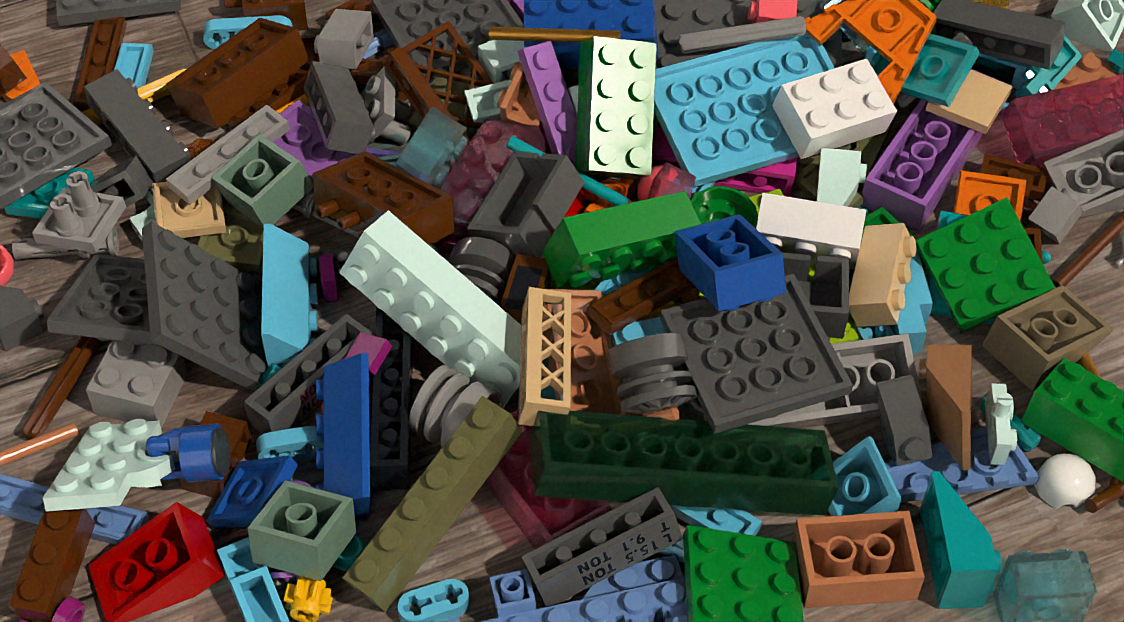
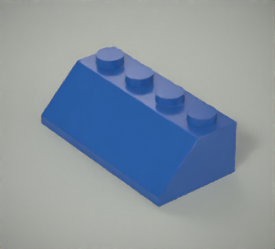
M360 353L324 366V379H316V399L324 400V413H316L317 435H324V448H316L317 471H324V484H316V489L353 498L355 518L369 517L370 507L368 353Z

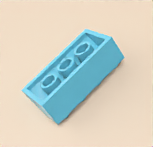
M264 224L261 336L268 367L272 363L278 366L282 364L287 365L317 339H312V332L318 331L317 311H312V304H318L317 283L312 284V277H318L317 257H311L307 242L272 224Z

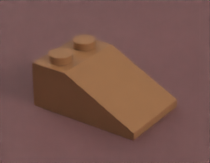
M927 345V359H920L919 378L920 380L927 381V388H921L920 391L923 409H927L928 424L962 470H970L972 345Z

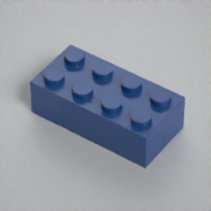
M524 0V28L621 31V39L656 43V59H658L655 0ZM524 41V48L544 42ZM551 42L560 69L579 67L580 43Z

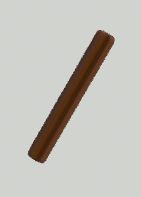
M79 337L22 426L20 432L23 434V438L30 440L44 434L102 340L94 337Z

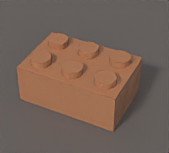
M910 511L798 518L796 520L792 542H795L799 583L804 608L918 599L925 576Z

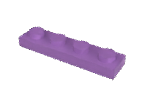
M551 40L523 48L517 52L552 154L567 155L575 167L577 116Z

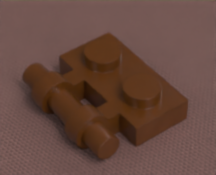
M985 154L980 173L1026 180L1021 217L1024 214L1030 216L1038 205L1028 202V198L1037 201L1042 199L1048 176L1044 168Z

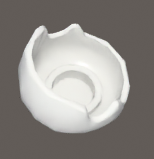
M1056 454L1047 459L1037 471L1039 479L1034 486L1040 498L1054 508H1060L1068 504H1072L1077 508L1095 493L1096 477L1090 464L1077 455Z

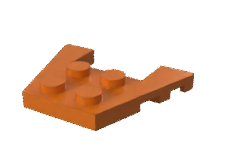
M846 0L838 5L833 4L825 8L823 13L813 18H810V16L805 18L806 34L821 46L843 24H846L890 62L877 77L894 104L936 23L937 16L918 0Z

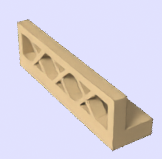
M529 287L522 307L518 424L533 426L538 411L566 415L570 411L571 293ZM543 302L562 304V311L553 316L543 307ZM550 327L562 337V339L554 344L542 334V332ZM549 356H552L561 365V368L554 373H551L541 363ZM551 385L561 395V401L541 398V390Z

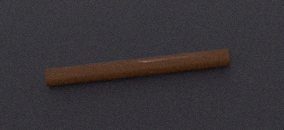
M1124 211L1052 280L1056 288L1062 285L1065 287L1124 230Z

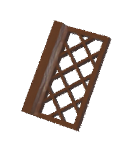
M449 21L403 48L400 46L389 53L384 66L438 142L444 145L446 141L452 140L457 168L518 128L510 124L501 128L490 125L491 122H485V124L469 120L470 110L466 98L450 94L452 80L469 84L468 90L473 89L474 86L482 87L494 83ZM446 33L453 42L452 51L436 48V37ZM415 50L429 53L427 67L415 64L408 54ZM433 55L451 58L448 72L431 68ZM455 60L468 63L471 68L470 77L453 73ZM430 75L447 79L445 93L432 89L429 84ZM449 101L466 105L464 118L454 117L447 110ZM467 127L483 130V141L473 146L466 136ZM489 132L495 133L489 137Z

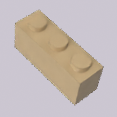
M904 223L865 226L849 292V311L857 327L897 325L900 310H903L905 307V286L911 279V258L916 255L915 238L909 235Z

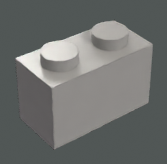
M335 9L329 20L325 21L321 33L315 37L314 50L316 54H319L320 63L346 67L348 69H356L374 40L371 11Z

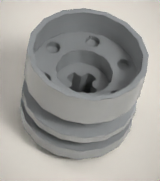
M447 365L440 366L431 373L415 398L410 411L409 429L421 437L425 436V439L432 443L441 441V447L443 448L482 396L501 407V394L478 381L470 384L469 377L463 373L457 374L456 370Z

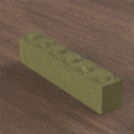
M484 396L479 399L343 576V579L359 594L384 612L389 609L523 432L511 413Z

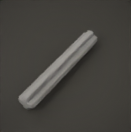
M798 16L682 34L679 36V45L682 53H690L801 36L806 33V23L804 17Z

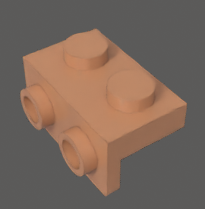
M515 62L510 74V80L512 81L508 90L503 89L497 102V107L500 108L501 121L538 135L542 122L521 62Z

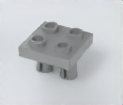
M384 66L376 76H371L360 95L366 110L369 112L372 124L375 125L374 140L382 136L397 142L399 145H404L410 137V126L403 125L393 119L404 122L410 114V103L395 98V80Z
M82 171L73 172L69 175L70 179L67 178L66 180L69 188L63 187L59 195L53 198L54 202L51 201L50 208L32 234L36 243L97 253L125 210L126 204L123 197L93 192L88 181V175Z

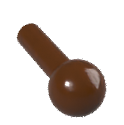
M1113 476L1109 487L1085 501L1086 510L1090 513H1095L1118 498L1124 500V482Z

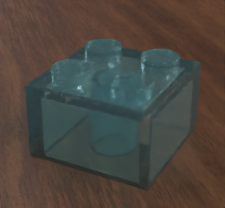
M432 106L397 160L396 167L432 186L435 185L440 188L450 172V167L447 164L452 157L458 160L468 144V139L465 138L467 128Z
M1058 549L1051 553L1033 554L1029 551H1021L1008 555L993 594L1000 622H1083L1097 590L1086 551Z

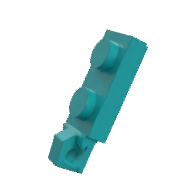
M1064 35L1063 48L1051 68L1048 70L1029 65L1022 75L1026 82L1014 94L1022 103L1036 94L1040 98L1055 88L1082 58V55Z

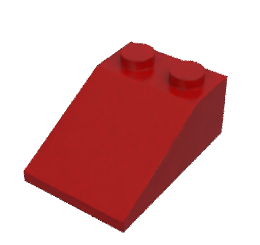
M178 502L171 505L88 565L106 622H129L194 598L226 576L204 518Z

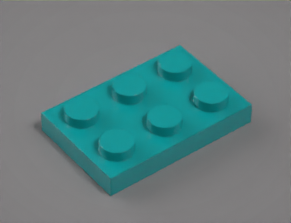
M930 33L900 92L950 107L980 54L977 47ZM876 52L870 62L877 76L890 64L878 52Z

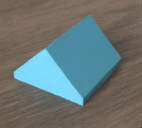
M866 437L814 476L831 516L898 512L901 496L872 437Z

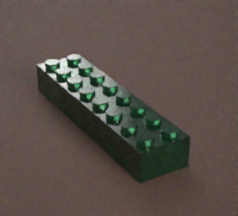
M538 411L529 437L535 496L629 502L659 487L669 505L825 516L839 488L825 430L746 424L714 434L708 421L685 419L672 421L659 417L569 411L568 415Z

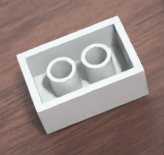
M868 59L783 84L772 105L801 159L821 153V148L834 149L884 133L897 113L895 106Z
M762 193L756 229L782 253L811 255L810 266L816 263L817 256L849 258V269L854 270L860 250L866 210Z

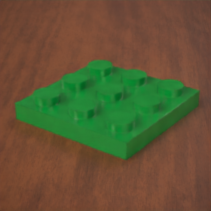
M1007 197L915 240L916 249L960 333L972 329L1055 288Z
M687 525L683 532L688 622H804L795 542Z

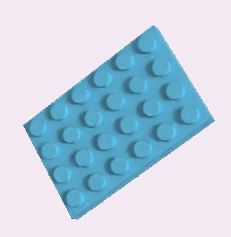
M805 33L801 36L756 42L655 69L654 113L690 188L799 157L772 105L781 85L834 69L823 45L820 46Z

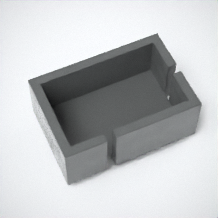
M514 152L467 229L473 237L492 239L504 245L515 256L519 253L541 257L544 247L552 236L550 232L556 230L583 186L584 181L567 155L542 154L540 157L538 153Z
M783 253L785 276L795 275L827 337L843 339L849 315V258L817 256L813 282H807L811 255Z

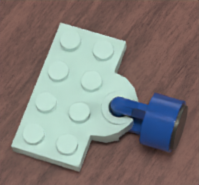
M134 419L123 424L96 423L88 428L43 496L45 510L47 512L120 506L131 487L148 488L162 486L160 480L185 478L187 482L222 480L227 475L230 467V445L227 433L219 424L185 426L184 428H174L162 434L159 421L146 422L144 419Z

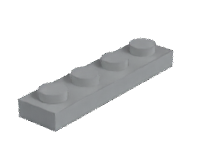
M265 105L166 178L168 187L189 205L216 186L211 177L258 134L274 142L290 130L288 120L270 106Z

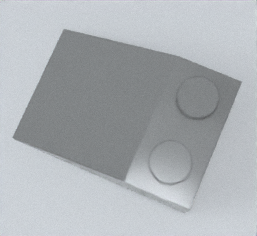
M1124 129L1044 162V167L1054 187L1059 191L1065 188L1080 198L1078 203H1080L1083 211L1080 217L1124 208Z

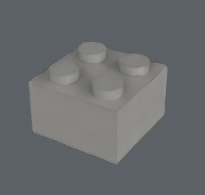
M112 340L86 389L94 414L124 422L134 419H144L146 422L159 421L162 428L188 375L184 357L160 345H136L128 341Z

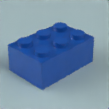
M738 214L675 231L679 270L718 311H733L738 309L740 305L755 301H769L774 296L786 293L783 253L742 215Z

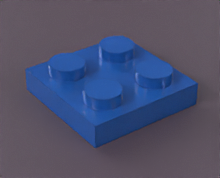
M289 455L238 462L206 521L215 529L249 526L284 481L291 482V477L298 464Z

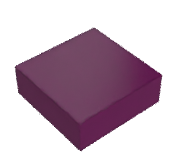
M332 254L321 255L319 264L324 301L326 303L338 302Z
M360 332L344 359L360 353H368L369 374L375 376L391 350L392 345L387 339Z

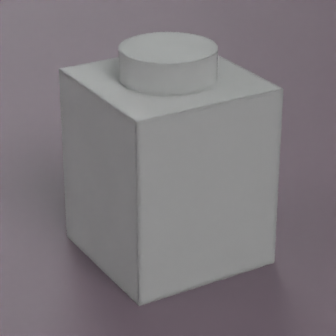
M1051 186L1028 220L1033 228H1040L1041 233L1060 244L1083 213L1081 205L1078 203L1080 198L1065 188L1059 191Z

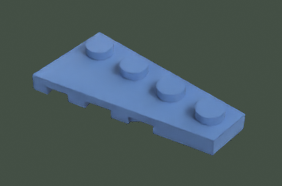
M987 425L971 431L970 470H962L942 442L931 446L933 458L897 466L894 461L885 463L901 496L900 503L923 500L932 471H940L958 495L1037 484L1039 475L1018 444H1016L1015 451H1010L1005 465L990 464Z

